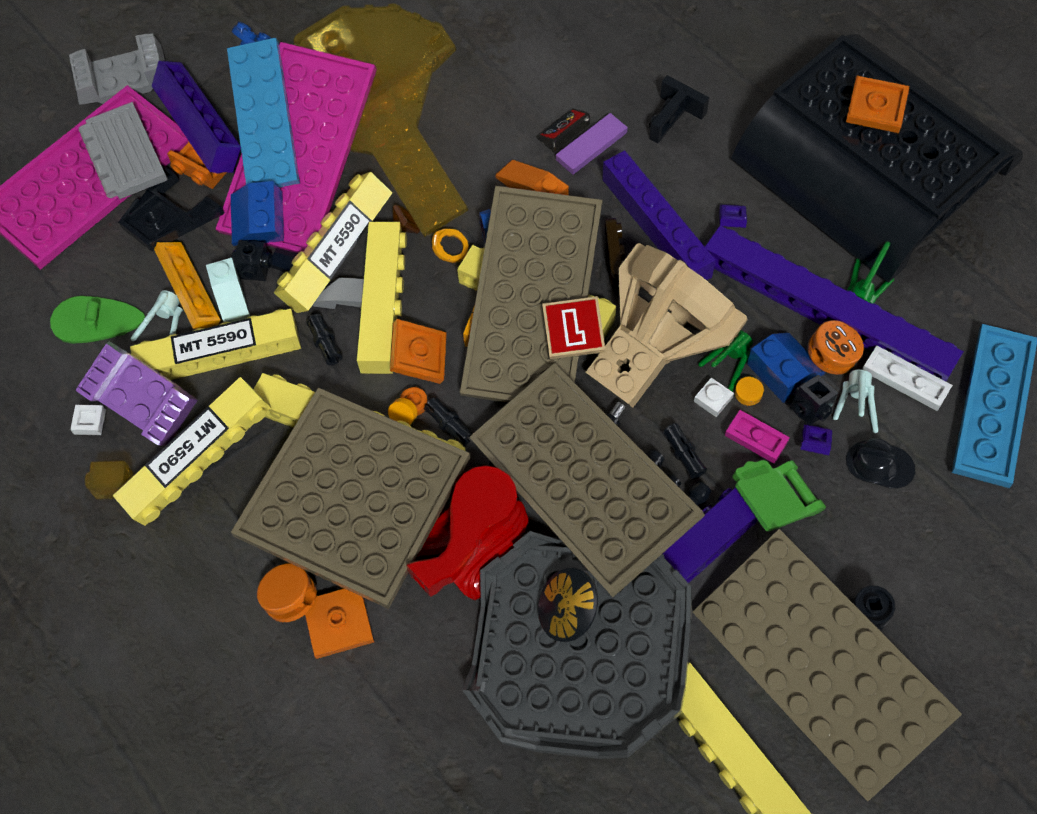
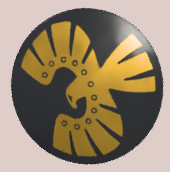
M566 568L555 573L547 581L539 598L538 616L544 632L550 638L559 642H570L581 637L590 628L598 607L597 589L591 577L580 569Z

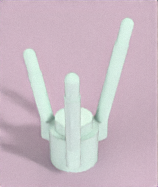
M166 290L160 292L154 306L132 335L131 341H136L155 314L165 319L173 316L170 335L176 334L179 316L183 311L182 308L178 307L180 301L176 294Z
M854 370L849 374V381L843 382V390L837 403L833 420L839 418L848 393L858 399V415L860 417L864 416L865 398L868 397L872 430L874 433H877L878 421L874 400V386L871 385L872 374L870 372Z

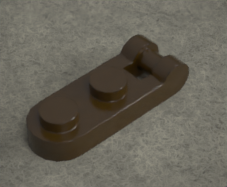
M606 218L605 240L610 284L613 288L619 289V267L623 263L621 261L625 260L624 245H619L618 240L622 238V224L617 223L616 218Z

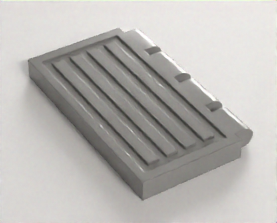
M133 102L85 120L87 124L79 127L80 135L84 144H86V149L108 198L118 196L119 199H122L168 180Z

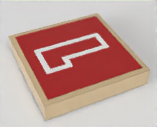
M598 296L542 304L550 359L605 352Z

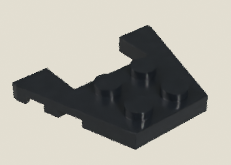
M162 165V168L168 180L147 188L140 200L136 198L118 221L123 230L150 251H154L157 242H171L224 214L222 207L207 196L187 213L165 198L162 194L175 185L179 179L173 171Z

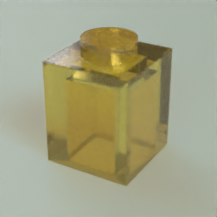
M125 461L91 462L90 472H87L85 476V485L96 499H115L113 495L133 477V471Z

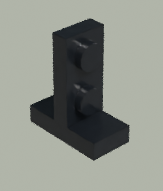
M667 75L662 81L660 98L666 102L659 115L655 114L649 123V128H651L650 140L658 144L684 111L702 120L707 114L709 97Z

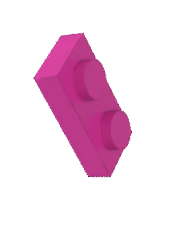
M739 410L725 433V436L774 464L790 438Z

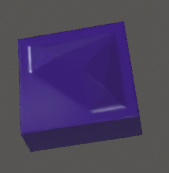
M720 205V226L746 228V206Z
M804 424L800 450L829 455L832 443V430Z

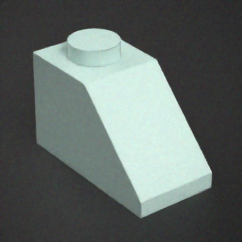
M229 258L206 265L223 322H235L250 317L240 277L233 259Z

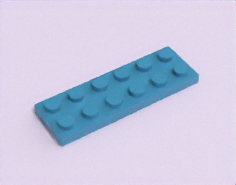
M271 38L227 48L246 184L274 181L279 188L299 184V173L278 40Z
M985 324L981 325L952 473L1006 488L1012 486L1032 376L1037 337Z

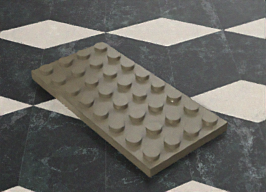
M495 186L460 389L461 396L509 403L554 363L575 383L579 356L550 359L542 304L588 298L602 200Z
M555 363L469 437L496 468L501 469L511 477L517 492L612 598L705 516L703 511Z
M780 529L693 611L695 616L867 802L962 715Z

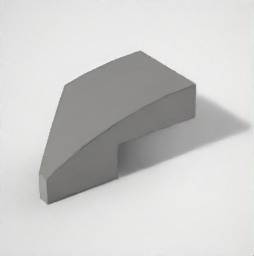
M338 278L321 292L312 306L335 309L336 304L362 307L364 279Z

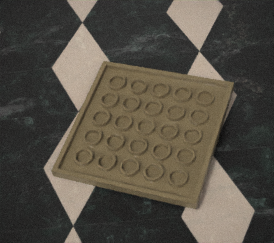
M318 388L232 529L231 534L235 538L389 609L408 575L406 565L416 560L456 482L470 459V453Z

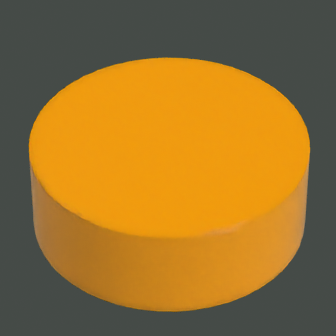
M754 377L740 379L735 389L736 399L741 404L747 406L759 403L764 393L763 384Z
M398 398L389 406L388 415L394 421L400 420L411 425L417 418V408L409 399Z

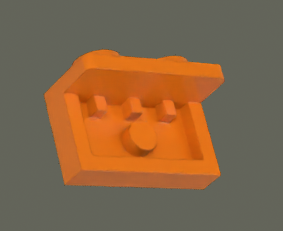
M190 142L179 153L172 150L167 153L171 162V168L180 175L185 174L191 177L198 185L202 186L204 184L213 189L227 173L217 174L209 172Z

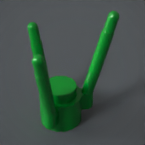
M885 242L866 279H861L859 282H857L861 261L856 258L848 291H852L856 296L869 303H875L876 299L890 286L894 279L889 283L884 282L874 291V284L871 282L887 253L890 242Z
M740 330L729 346L715 349L700 361L698 366L703 367L715 357L716 359L711 363L712 367H716L727 355L733 359L740 357L741 359L728 387L733 392L744 365L749 358V348L753 345L752 338L746 332Z

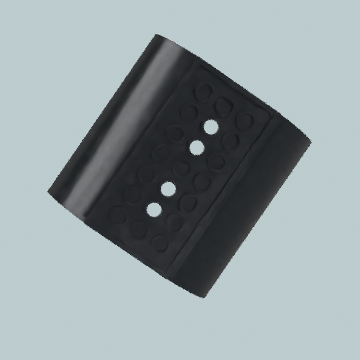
M850 34L847 36L841 35L773 92V95L759 110L743 133L731 159L868 268H872L885 242H890L887 253L876 271L878 276L889 283L906 268L913 250L998 172L1006 176L1022 161L1023 152L858 34ZM856 76L910 86L899 133L846 122L851 98H846L841 93L852 94ZM909 137L912 138L915 142L906 143L905 141H903L902 138ZM923 153H932L936 158H926Z

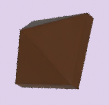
M394 205L393 221L400 222L402 231L418 234L420 228L411 212L399 205Z

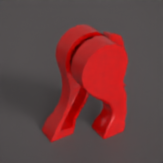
M481 466L467 471L456 482L449 509L437 519L417 557L441 555L436 558L419 560L406 565L409 575L430 597L437 594L445 585L454 582L457 588L469 599H479L481 597L480 570L495 558H501L514 548L513 544L522 538L527 528L528 516L522 501H517L516 486L511 477L499 468Z

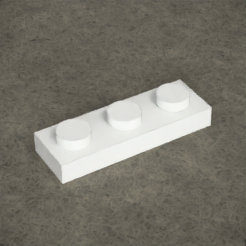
M879 346L875 347L862 369L870 372L872 377L936 411L939 410L953 386Z

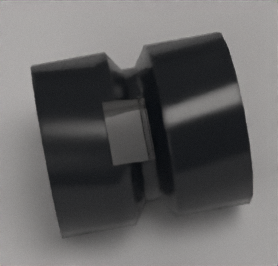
M879 586L863 588L852 601L880 631L884 629L893 617L896 609L892 595L886 589Z

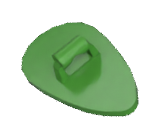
M77 296L61 302L55 308L50 318V324L55 336L63 342L73 344L88 343L113 338L133 331L140 326L145 315L136 307L124 302L100 297Z

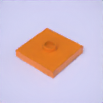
M856 76L846 122L899 133L910 86Z
M396 319L393 323L390 371L441 384L444 381L447 332Z
M347 589L316 596L313 606L305 614L316 659L374 643L364 598Z

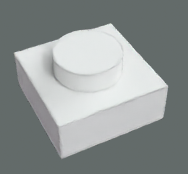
M711 378L695 396L694 402L717 417L731 401L734 393Z
M75 405L70 430L73 434L101 435L106 409L103 405Z

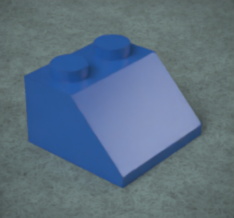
M274 181L248 183L231 194L233 246L238 245V240H258L265 243L284 241L283 193Z
M790 333L772 334L751 348L747 363L782 403L794 396L793 393L799 385L806 383L817 375L823 376L825 374L824 371L812 362L808 352Z

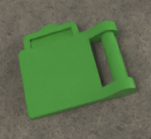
M765 460L758 462L748 461L743 467L737 468L732 476L737 482L735 485L736 489L763 528L768 532L803 518L814 516L826 508L822 500L816 499L796 471L798 466L793 460L774 469ZM785 476H787V478L789 479V481L791 482V484L794 486V488L796 489V491L799 493V495L801 496V498L804 500V502H805L806 505H807L806 507L803 505V503H802L801 500L798 498V496L796 495V493L794 492V490L791 488V486L789 485V483L786 481V479L784 478Z

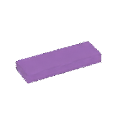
M609 113L557 153L556 161L574 175L627 133L628 127Z

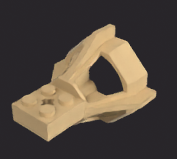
M638 243L619 267L621 325L605 345V352L597 356L586 373L633 408L666 364L673 360L729 346L747 322V316L736 309L734 304L707 280L688 268L686 263L675 259L664 251L649 245L645 247ZM640 287L652 296L649 303L638 296ZM689 323L701 332L694 335L684 326ZM629 362L631 370L620 373L622 364Z

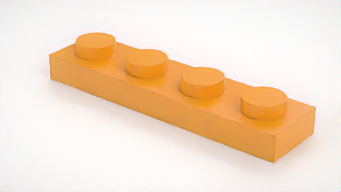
M157 242L154 251L192 328L218 326L221 320L182 243Z

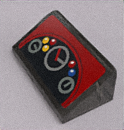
M572 108L537 135V139L554 153L590 125V114Z

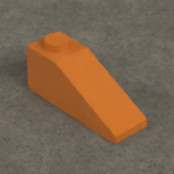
M511 160L495 175L496 179L509 188L569 195V186L552 173L516 160Z

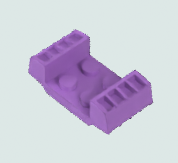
M110 341L105 344L76 388V391L88 400L101 402L142 429V436L160 446H166L172 440L198 401L179 385Z

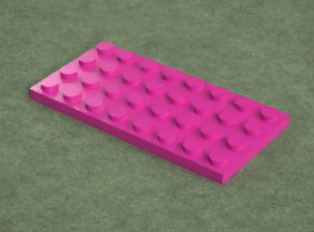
M280 42L279 47L300 183L280 187L283 193L284 241L265 243V245L300 253L301 251L304 252L307 248L306 241L314 232L320 230L322 219L330 211L377 68L374 64ZM242 154L223 206L224 214L219 217L215 229L219 233L232 236L231 194L246 185Z
M128 85L0 185V235L40 270L129 197L119 199L118 196L113 198L106 196L86 149V144H84L78 130L80 126L87 124L85 120L133 102L161 166H167L170 163L167 155L170 150L179 153L189 142L174 121Z

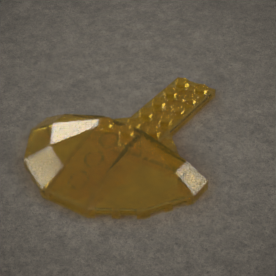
M388 4V6L383 7L365 5L362 8L342 6L298 33L293 40V45L376 66L377 71L350 151L375 156L423 236H428L467 212L466 204L418 130L432 73L456 51L454 43L443 26L436 21L431 22L422 18L418 13L406 11L397 4Z

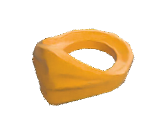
M442 229L435 232L432 237V250L443 261L450 263L460 262L468 253V241L458 230ZM445 236L456 237L462 242L463 250L459 255L452 256L444 251L440 242Z

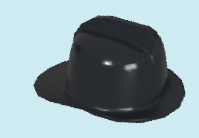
M869 439L858 442L849 449L846 456V465L850 473L857 479L898 489L907 486L915 475V464L911 456L906 451L890 445L882 439Z

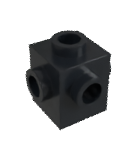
M238 240L237 249L233 250L231 258L240 279L266 281L268 269H270L272 264V255L268 253L265 242Z
M817 375L796 388L793 393L795 397L790 408L798 417L811 426L818 420L825 421L834 410L832 406L839 393L820 375Z

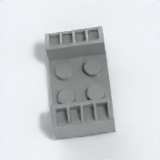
M154 34L135 36L138 50L93 62H91L85 49L70 54L69 58L79 105L94 102L104 104L127 85L139 95L151 92L158 61H165L162 46Z

